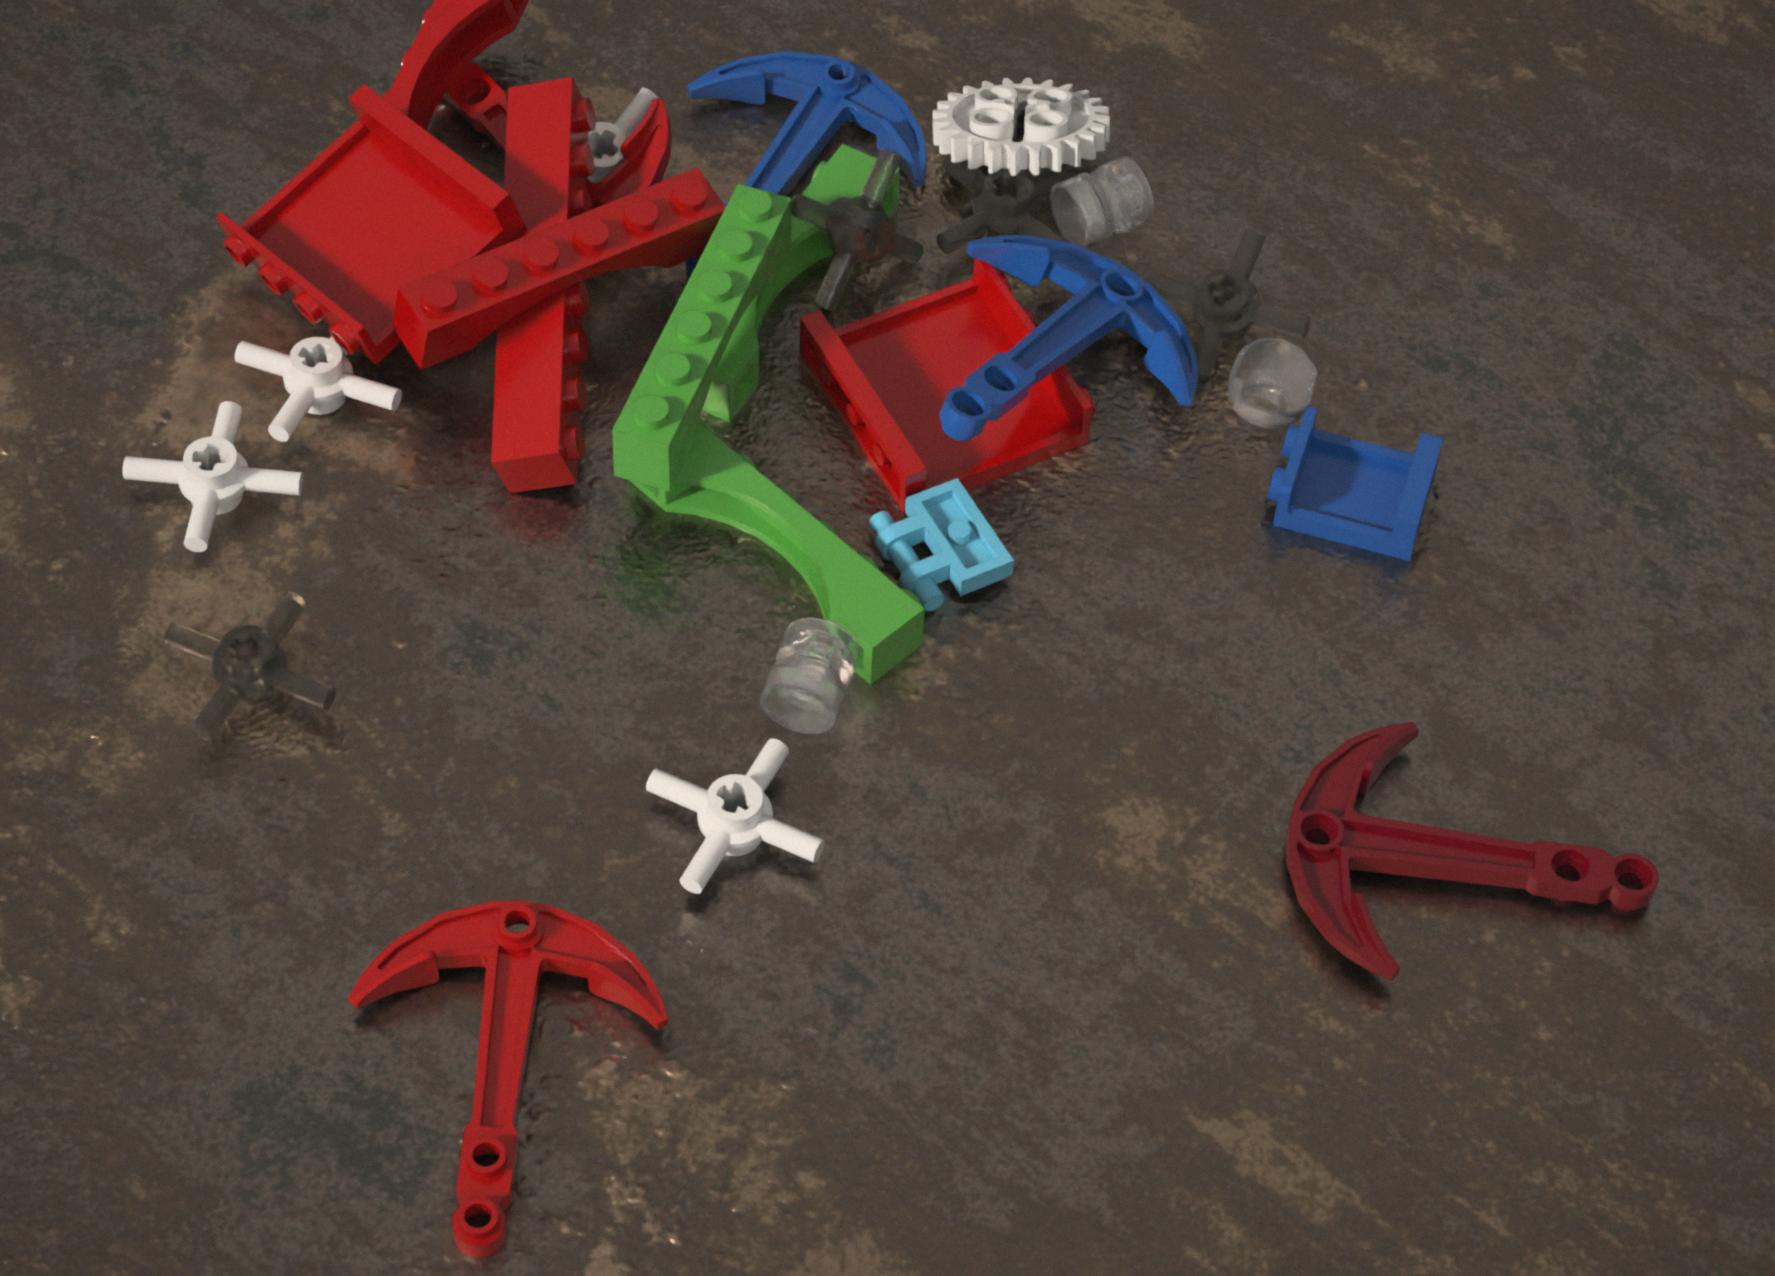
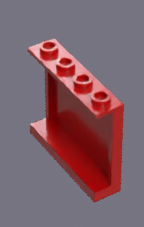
M363 84L348 97L359 119L241 226L223 212H220L215 218L227 236L222 242L223 247L239 265L246 268L252 263L258 268L257 273L259 277L276 295L282 296L287 292L294 298L292 300L294 305L309 322L317 325L323 321L330 327L328 330L331 336L346 352L353 355L359 350L377 365L402 342L392 327L398 287L507 244L525 228V225L508 192L367 85Z
M974 258L973 278L835 329L832 328L821 310L800 317L799 356L904 514L906 497L958 478L964 488L969 490L1088 444L1091 418L1095 414L1094 403L1088 390L1083 385L1078 386L1066 369V364H1063L1032 386L1029 395L997 421H987L983 432L974 436L971 440L958 441L949 437L943 431L939 413L947 393L952 388L963 386L966 378L996 354L1010 351L1038 327L1031 310L1026 307L1022 308L1013 296L1006 275L1001 270H995L992 265Z

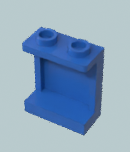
M1306 406L1301 425L1290 423L1286 433L1281 457L1289 459L1287 467L1276 466L1271 479L1267 500L1277 502L1273 526L1410 561L1435 478L1444 438L1421 432L1415 453L1411 454L1318 430L1315 427L1318 408Z

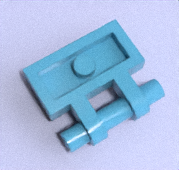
M958 478L906 497L905 514L908 517L906 519L895 522L889 512L880 511L869 520V526L876 535L874 540L876 548L884 559L893 561L901 573L899 577L901 586L914 593L926 611H933L939 608L945 600L944 595L937 586L938 583L949 579L959 595L962 596L1013 575V558ZM925 542L933 555L920 560L912 546Z

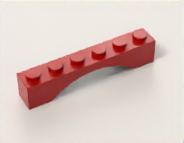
M434 0L432 6L428 7L423 15L422 26L411 48H408L403 55L401 68L390 90H387L382 98L427 131L435 107L449 84L476 56L491 44L516 29L529 0Z
M696 167L398 287L392 327L420 370L426 369L472 350L493 331L520 312L575 283L603 273L630 267L656 266L671 268L702 255L726 207L699 167Z

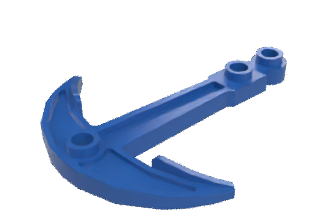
M783 51L744 57L723 64L687 85V92L692 99H730L762 105L766 101L767 93L799 101L744 184L745 186L787 197L845 122H853L877 135V148L879 152L901 168L910 179L913 187L924 186L927 161L926 146L920 125L899 93L871 71L852 62L830 55ZM701 255L686 261L687 282Z
M1003 235L986 237L968 243L966 250L970 257L997 267L1032 287L1038 286L1044 276L1073 293L1074 296L1010 351L996 354L970 374L963 386L952 388L947 393L939 417L942 422V429L949 437L958 441H969L974 436L981 434L987 421H997L1029 395L1032 386L1117 327L1127 331L1148 349L1144 357L1145 367L1164 383L1179 405L1190 406L1198 383L1196 351L1182 319L1158 291L1139 275L1113 259L1070 242L1031 235Z

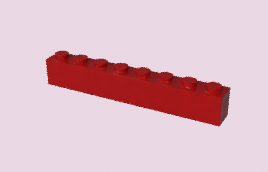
M572 77L508 88L504 190L510 194L525 225V228L510 242L593 209L591 197L587 189V176H593L594 158L591 147L588 144V132L595 130V112L590 98L582 97ZM584 280L544 298L520 312L497 329L491 464L510 494L577 484L578 460L584 459L586 453L584 434L579 425V411L586 410L587 393L581 377V363L587 362L589 356L588 342L582 328L583 315L590 312V298Z

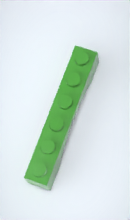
M845 144L838 148L828 162L824 160L819 163L813 173L809 186L801 196L795 195L792 197L791 247L772 285L764 288L752 300L732 333L719 362L702 411L728 423L732 421L759 386V344L757 336L763 318L774 299L798 274L817 261L846 248L871 242L898 208L900 168Z
M737 184L612 429L614 476L668 492L671 491L691 450L709 388L732 333L752 300L764 288L772 285L791 247L792 198Z
M699 419L691 450L670 492L630 481L666 512L696 515L726 523L757 537L780 553L802 575L816 597L826 624L829 650L870 685L923 645L925 608L922 607L914 593L906 588H899L880 572L876 563L869 556L863 553L858 554L838 537L836 531L828 522L813 517L797 503L795 497L788 489L781 485L776 486L761 474L747 455L742 452H735L720 440L711 426L704 420Z

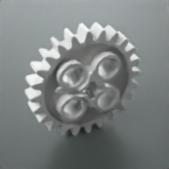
M1003 78L1002 85H994L991 82L982 81V88L980 89L966 85L963 86V94L948 93V101H938L937 109L933 110V144L939 146V153L941 155L951 154V162L953 163L968 160V169H975L983 165L988 166V173L990 174L999 171L1001 168L1009 169L1010 175L1016 176L1021 169H1028L1033 175H1039L1041 168H1049L1058 173L1061 172L1062 164L1080 167L1081 158L1087 160L1096 159V151H1105L1106 142L1110 141L1108 106H1102V99L1100 97L1090 98L1089 90L1073 92V84H1066L1058 88L1053 87V80L1049 79L1041 84H1033L1031 78H1025L1021 84H1014L1009 78ZM1021 110H1025L1023 141L1017 142L1018 116Z

